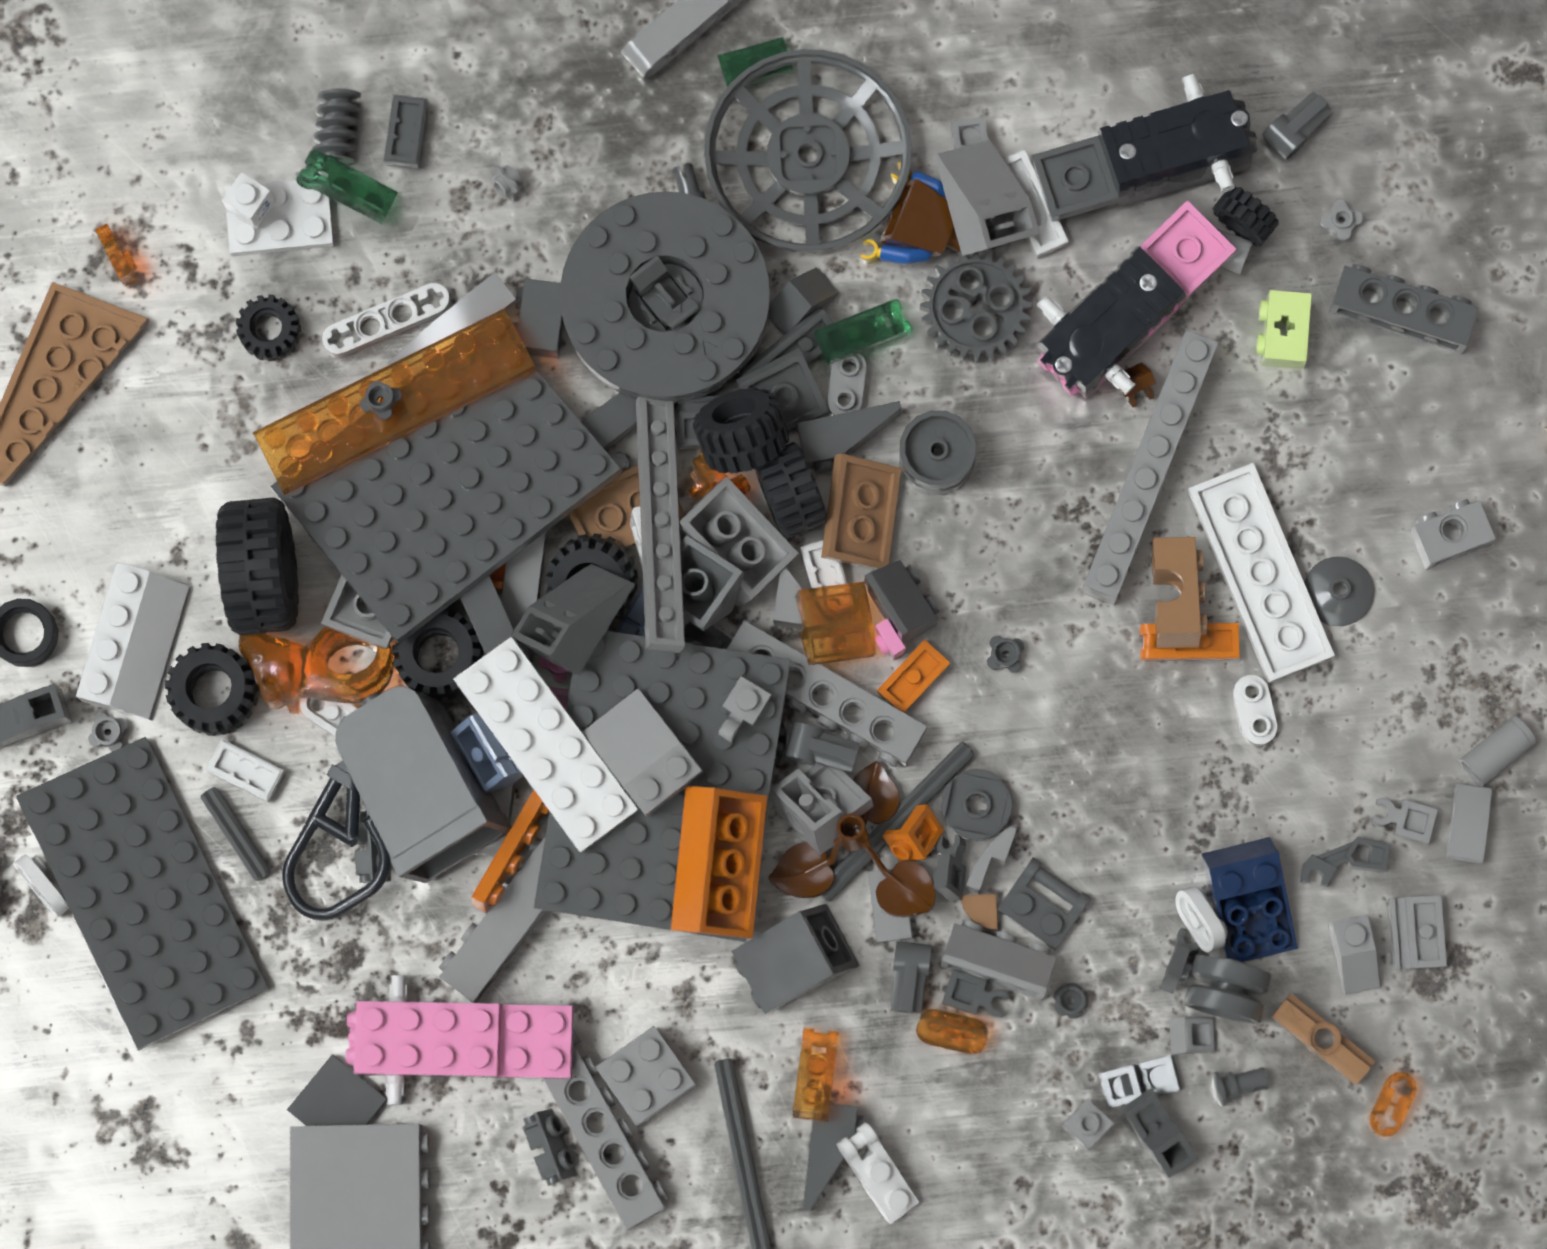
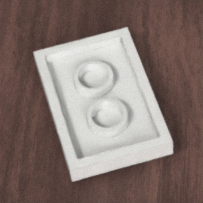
M328 177L260 183L271 191L275 203L257 229L226 209L229 253L231 257L334 247ZM225 186V187H224V188H225V195H226V193L229 191V189L231 188V186Z

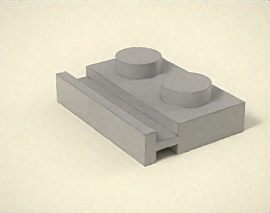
M1442 895L1389 898L1393 970L1447 967Z

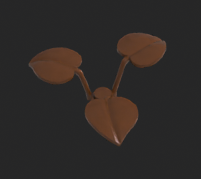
M879 761L868 765L852 779L872 799L873 807L861 816L847 814L839 819L836 826L839 837L833 841L834 847L830 857L827 859L826 852L819 855L807 842L797 843L782 855L777 866L768 876L769 881L785 894L798 898L817 897L825 893L834 883L835 877L829 866L835 863L840 847L843 846L849 851L865 849L878 869L886 877L876 888L877 902L884 912L894 917L903 918L924 914L934 908L936 900L933 881L924 867L916 862L903 860L898 862L892 872H890L868 842L869 834L865 826L867 820L874 824L884 823L895 815L900 805L897 787Z

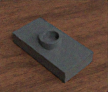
M393 95L384 154L385 164L419 168L428 99Z

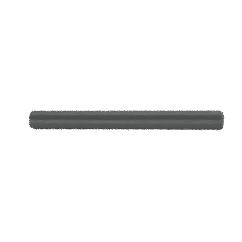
M960 742L900 802L895 815L888 821L879 824L869 834L868 842L876 854L887 844L882 837L886 830L901 829L917 805L927 804L974 756V752L966 743ZM865 849L852 851L833 870L835 877L833 885L820 895L824 900L831 901L872 860Z
M730 1058L721 1059L714 1063L751 1249H771L734 1063Z

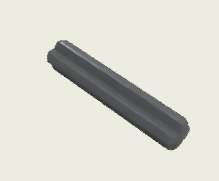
M213 787L205 791L201 795L202 802L252 878L259 881L271 872L269 866L219 790Z

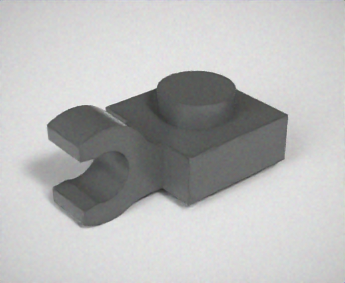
M955 835L953 846L948 848L949 841L945 837L940 836L936 842V849L941 855H938L937 865L932 876L934 889L949 901L962 900L966 866L962 864V857L966 850V841L960 835Z
M1181 928L1175 937L1174 951L1160 986L1161 990L1171 994L1174 993L1178 982L1186 983L1192 967L1191 963L1186 962L1187 958L1196 955L1200 950L1196 941L1194 944H1188L1184 941L1183 936L1186 930L1184 928Z

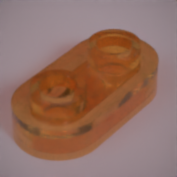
M929 1009L920 1014L916 1034L921 1041L928 1045L966 1054H975L985 1048L988 1029L982 1021L976 1018L938 1009Z

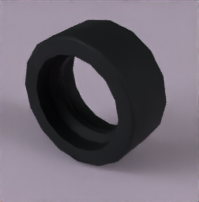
M22 598L5 602L0 606V657L3 660L17 667H32L44 662L52 655L58 643L59 629L55 618L47 608L32 599ZM19 613H31L37 616L44 628V635L40 645L27 653H17L11 650L5 644L3 637L5 624L13 615Z

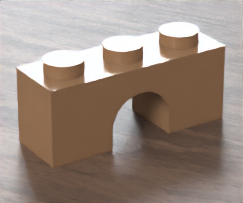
M1196 537L1153 538L1151 550L1153 585H1170L1180 593V596L1175 600L1156 602V648H1199L1201 635L1207 634L1206 613H1200L1199 603H1205L1204 581L1198 582V571H1203V551L1196 550Z

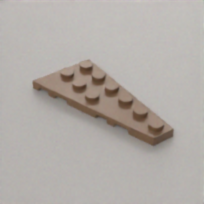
M51 282L0 402V485L6 486L149 323L148 318Z

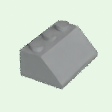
M727 476L679 519L680 544L687 535L744 572L735 601L739 608L752 600L798 554L794 547Z
M963 920L962 925L954 923L940 967L952 971L954 969L987 980L988 983L1042 1001L1056 957L1049 955L1051 949L1035 943H1031L1029 948L1015 944L1017 938L997 931L996 936L983 933V926Z

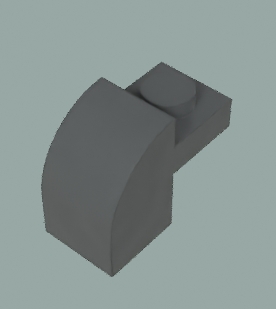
M1151 1088L1121 1108L1142 1146L1168 1178L1198 1159L1185 1135L1171 1120L1156 1093Z

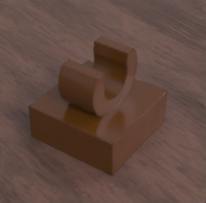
M1141 362L1124 370L1130 376L1129 379L1136 385L1126 395L1120 388L1117 389L1115 387V389L1133 408L1137 406L1135 394L1141 390H1144V394L1149 400L1154 399V392L1150 386L1156 384L1152 371L1144 363Z

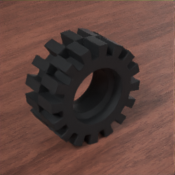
M1235 186L1231 191L1224 192L1212 208L1214 215L1219 217L1218 220L1225 224L1229 231L1232 230L1236 236L1252 241L1253 246L1258 245L1261 247L1279 225V220L1276 218L1275 213L1269 211L1270 208L1267 205H1263L1258 197L1254 198L1252 193L1249 191L1245 192L1239 186Z
M269 294L268 298L259 295L257 296L258 300L254 302L250 299L246 302L248 306L245 309L241 307L239 311L240 318H236V325L238 327L236 332L241 344L250 355H255L257 359L262 361L263 358H267L268 361H275V357L285 358V353L288 351L292 353L295 350V342L299 344L300 341L299 332H301V325L294 308L281 297L277 299L275 295ZM265 316L277 317L282 324L280 334L272 340H263L256 334V324Z

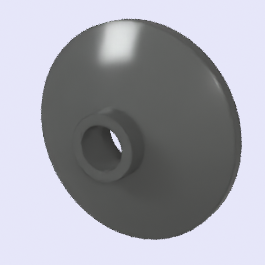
M1330 557L1318 562L1309 571L1304 581L1320 621L1327 625L1347 626L1357 622L1367 613L1373 601L1374 588L1370 575L1362 565L1346 557ZM1335 584H1343L1346 587V593L1344 595H1337L1333 589Z

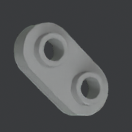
M842 351L836 355L832 362L827 406L831 415L860 410L862 408L867 366L864 357L856 351ZM846 362H852L856 368L852 372H846L843 369V365ZM846 395L851 398V403L848 406H842L839 404L838 399Z

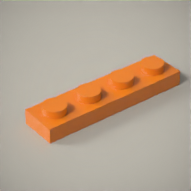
M534 789L471 896L473 907L484 913H487L491 904L496 906L501 900L505 891V887L502 886L509 874L513 876L520 867L523 859L520 854L526 844L531 846L540 830L538 823L543 814L549 815V809Z

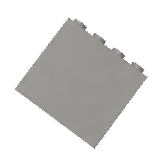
M423 1125L290 1126V1249H430L429 1240H423V1226L429 1225L430 1221L429 1204H423V1189H429V1168H423V1153H429V1133L423 1132Z

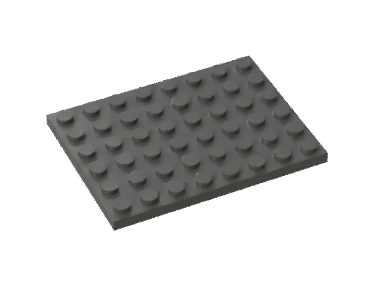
M494 319L399 389L402 396L401 400L395 403L391 418L382 420L378 414L371 411L271 485L276 496L284 503L285 507L398 645L622 474L621 468Z
M607 631L602 636L589 661L582 668L579 675L572 673L566 712L579 730L583 732L636 689H639L704 772L687 787L718 788L766 795L767 814L791 660L684 643L685 647L681 653L647 650L646 638L644 636ZM742 676L772 696L754 726L743 721L733 740L729 742L718 735L720 728L730 715V712L723 709L722 706ZM620 784L638 811L582 852H579L549 811L534 908L671 930L686 788L647 817ZM685 932L741 942H746L747 939L740 937Z

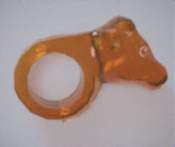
M324 627L306 646L288 639L272 637L266 633L240 635L238 640L239 651L250 665L266 706L275 710L287 706L290 714H299L301 698H313L338 703H362L370 695L381 694L390 684L394 672V657L390 645L386 650ZM361 645L369 647L376 652L373 662L358 673L341 674L327 667L329 659L338 650L346 646Z

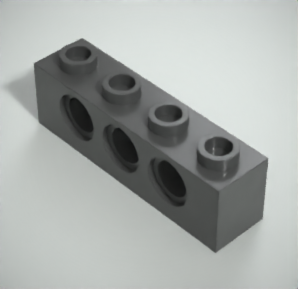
M1352 264L1351 267L1344 266L1329 310L1330 313L1460 354L1464 352L1479 307L1471 305V300L1461 296L1448 298L1439 295V291L1430 286L1419 285L1416 288L1405 284V280L1398 276L1385 275V277L1372 274V270L1363 265ZM1367 289L1375 290L1380 296V301L1370 303L1364 299L1362 292ZM1398 300L1409 301L1413 306V312L1402 313L1398 310L1396 302ZM1433 310H1439L1445 314L1447 322L1437 324L1431 320L1429 313Z

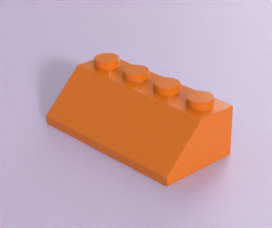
M686 786L671 930L753 939L767 805L766 795L718 788Z

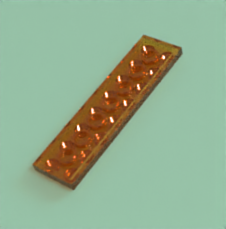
M504 308L254 431L253 434L283 494L286 495L537 370ZM373 381H381L390 386L391 389L397 388L401 392V400L395 403L392 409L393 415L387 420L380 419L378 414L371 411L366 413L360 407V402L365 398V392ZM384 398L378 399L379 403L384 401Z

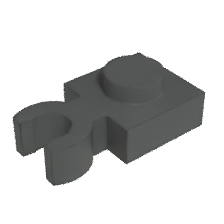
M953 969L942 1004L972 1015H976L978 1006L985 1008L990 1016L1000 1018L1003 1012L995 1010L991 1005V1001L996 997L1007 1000L1008 994L1003 990L984 991L987 980Z

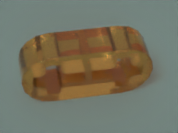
M1403 1072L1394 1073L1384 1081L1367 1119L1370 1131L1376 1136L1389 1137L1400 1129L1417 1091L1416 1082L1409 1074ZM1403 1079L1406 1081L1405 1088L1409 1090L1408 1095H1400L1395 1104L1391 1102L1395 1090L1390 1085L1392 1082L1398 1083ZM1389 1106L1393 1108L1389 1120L1394 1122L1393 1127H1385L1382 1131L1378 1128L1379 1122L1375 1120L1376 1115H1383Z

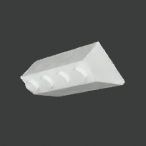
M116 562L76 697L83 703L150 721L190 586L148 570Z

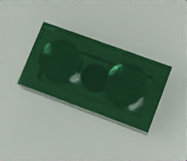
M784 37L717 55L726 88L750 66L764 58L788 51ZM788 65L762 75L750 84L793 73V67Z

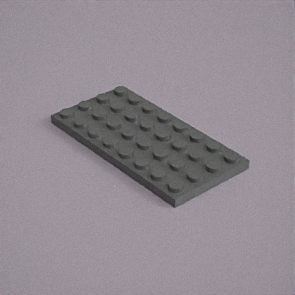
M146 737L16 796L137 1051L267 990L268 987Z

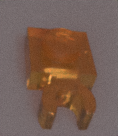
M108 224L95 229L124 287L136 282L137 279L133 270L138 267L130 251L122 252Z

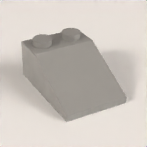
M341 575L321 625L387 650L393 637Z
M636 689L582 732L647 817L704 774L639 689Z

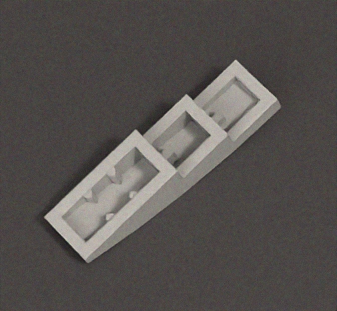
M493 273L418 334L388 362V365L405 385L460 342L516 304V298L497 273Z

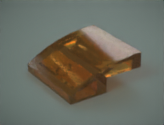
M864 581L797 591L795 599L803 624L800 637L808 666L875 656L873 620Z

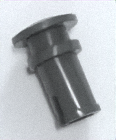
M1263 1067L1239 1074L1227 1072L1222 1078L1217 1071L1211 1075L1212 1090L1220 1107L1226 1106V1098H1230L1232 1101L1237 1100L1239 1095L1268 1090L1269 1086L1267 1074Z

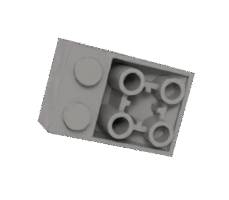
M991 140L934 155L962 256L1040 234L1030 198Z

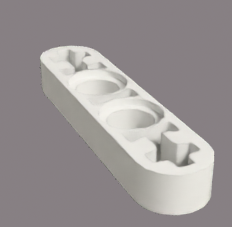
M437 283L422 286L330 325L323 332V345L327 352L334 357L340 358L438 318L450 308L451 300L449 293L445 287ZM435 292L437 297L444 296V298L439 300L441 306L434 308L432 304H427L421 307L425 314L419 316L418 309L413 302L414 299L418 298L421 305L430 300L429 294ZM399 305H407L412 309V316L406 322H397L393 318V311ZM369 318L380 322V330L372 336H367L361 331L362 323ZM352 325H354L355 332L360 338V341L356 343L353 336L343 340L344 346L342 348H338L336 344H329L334 341L333 335L335 333H339L342 337L352 334L349 329Z

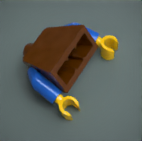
M901 162L897 164L899 170L901 167ZM910 168L905 188L890 214L879 241L884 245L879 247L871 239H866L862 242L864 246L874 247L872 255L860 254V257L865 262L874 263L881 258L883 262L902 265L927 262L931 257L941 255L946 246L961 252L941 180L920 171L913 173ZM892 173V181L896 185L898 176Z

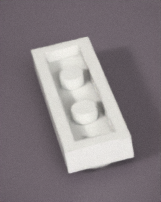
M1025 149L1004 158L1003 160L1032 203L1040 234L1027 237V240L1036 259L1068 245L1069 241L1059 220L1054 222L1051 220L1036 172Z

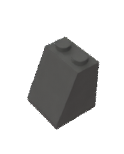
M827 904L799 911L732 950L735 957V967L740 975L746 978L752 989V999L763 1010L764 1014L778 1010L860 966Z

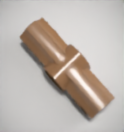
M1292 993L1288 995L1271 1017L1306 1045L1312 1054L1322 1058L1355 1086L1376 1062L1342 1035L1335 1025L1326 1022ZM1317 1030H1325L1331 1035L1332 1044L1328 1049H1321L1315 1044L1314 1035Z

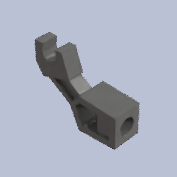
M1357 837L1354 841L1319 856L1312 854L1302 865L1299 882L1307 884L1309 882V873L1317 871L1322 877L1320 886L1326 887L1334 875L1337 866L1347 863L1350 869L1384 873L1387 871L1391 845ZM1356 847L1370 848L1367 863L1353 860L1352 855L1355 853Z

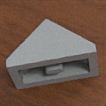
M785 567L780 571L773 625L824 632L828 629V622Z

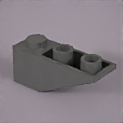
M51 684L1 704L0 747L72 723L62 689L56 684Z

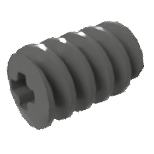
M335 88L318 93L317 100L321 105L316 107V115L320 118L314 122V126L318 131L313 134V141L317 144L312 147L311 152L313 156L322 161L339 165L351 164L355 161L345 156L346 152L356 151V146L347 143V139L357 137V133L349 130L348 126L359 123L358 119L349 116V114L360 111L359 105L351 103V99L361 98L360 92L345 88Z

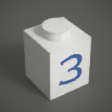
M241 172L222 199V202L230 213L257 229L275 203V199L269 189Z

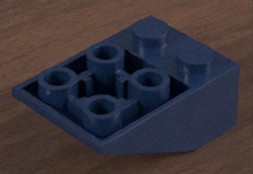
M1270 837L1201 854L1214 912L1227 928V938L1224 945L1227 959L1245 962L1298 949L1280 856Z

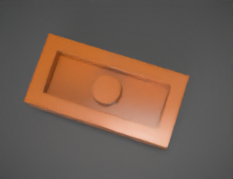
M924 639L877 689V693L891 706L906 713L950 666V662Z

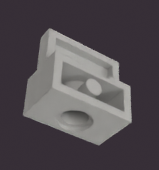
M820 764L815 765L806 773L797 769L771 788L777 813L819 855L834 845V839L839 837L836 826L841 817L847 814L861 816L873 807L872 799L844 771Z

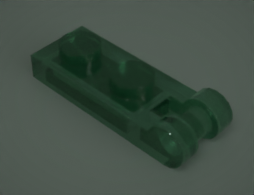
M309 151L305 159L306 167L302 168L296 177V182L299 186L308 190L314 189L380 224L384 222L396 198L397 191L320 151ZM323 171L329 175L328 177H325L319 174L318 172Z
M899 300L888 301L817 329L813 335L827 364L830 365L890 340L899 339L910 334L913 328L909 320H904L900 312L903 308ZM883 318H888L892 326L887 327Z

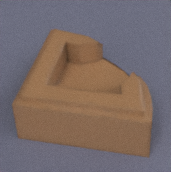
M996 894L963 895L961 904L967 916L974 923L983 926L985 929L998 930Z

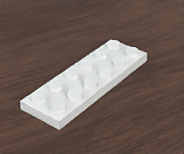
M1254 463L1188 488L1191 501L1267 682H1274L1334 658V652Z
M512 637L454 678L456 684L579 852L584 851L638 811L637 807Z

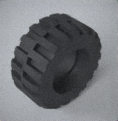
M275 497L226 502L219 508L217 513L215 545L217 551L218 582L220 583V595L227 623L231 630L239 635L288 631L297 622L299 596L295 545L285 505Z

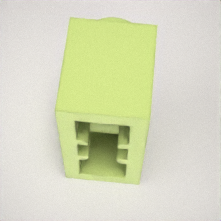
M1270 290L1266 300L1260 301L1259 321H1265L1264 334H1258L1256 355H1262L1261 366L1304 368L1307 362L1311 293ZM1279 323H1285V328L1288 330L1286 336L1280 335Z

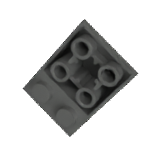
M589 564L530 605L511 637L536 655L579 675L582 668L589 661L602 636L607 632L617 612L626 602L634 584L600 567Z

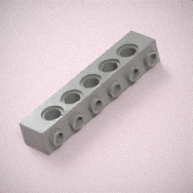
M745 620L727 650L752 654L764 653L771 657L790 659V671L800 673L803 680L797 687L791 688L787 686L785 698L789 700L786 704L801 714H805L808 710L818 716L817 723L832 732L839 728L849 734L847 739L860 743L859 748L865 750L867 746H870L880 752L878 755L880 760L896 768L898 763L906 767L927 731L926 725ZM824 688L831 691L833 699L829 704L819 705L813 700V694L818 689ZM850 706H857L864 713L863 718L857 723H850L843 716L844 711ZM880 724H888L893 728L894 735L891 739L882 741L875 737L874 729Z
M573 1028L572 1079H543L627 1230H630L664 1211L666 1208L662 1202L667 1200L668 1197L659 1181L656 1180L651 1183L645 1170L650 1168V1165L641 1149L634 1152L628 1138L632 1137L633 1134L623 1117L616 1120L610 1107L616 1104L607 1087L604 1086L599 1089L593 1076L598 1074V1071L589 1055L581 1057L575 1046L581 1041ZM577 1082H585L590 1088L588 1098L582 1102L574 1101L570 1095L572 1086ZM595 1113L604 1114L607 1118V1126L600 1133H592L588 1128V1119ZM613 1144L621 1145L625 1152L623 1161L617 1165H611L605 1159L606 1149ZM629 1176H637L642 1182V1189L636 1196H627L623 1192V1181Z

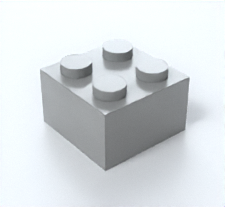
M655 1026L649 1028L596 1066L602 1078L638 1128L697 1087Z

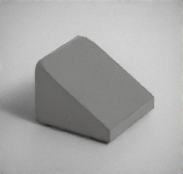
M1178 1017L1170 1019L1172 1054L1215 1053L1214 1017Z

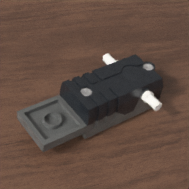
M1190 74L1182 79L1188 102L1149 113L1147 117H1143V115L1135 117L1130 122L1126 120L1118 122L1113 127H1110V125L1101 127L1098 130V136L1033 154L1032 163L1052 222L1117 203L1119 208L1216 179L1217 184L1219 183L1221 192L1233 190L1235 185L1232 181L1234 179L1232 174L1251 169L1252 156L1257 152V137L1255 132L1250 131V115L1246 111L1244 101L1234 99L1231 90L1205 96L1201 84L1198 83L1196 74Z

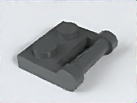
M1033 857L997 908V911L1055 951L1092 897L1084 892L1080 894L1042 868V863ZM1032 878L1071 904L1073 907L1069 913H1064L1028 888L1027 885Z

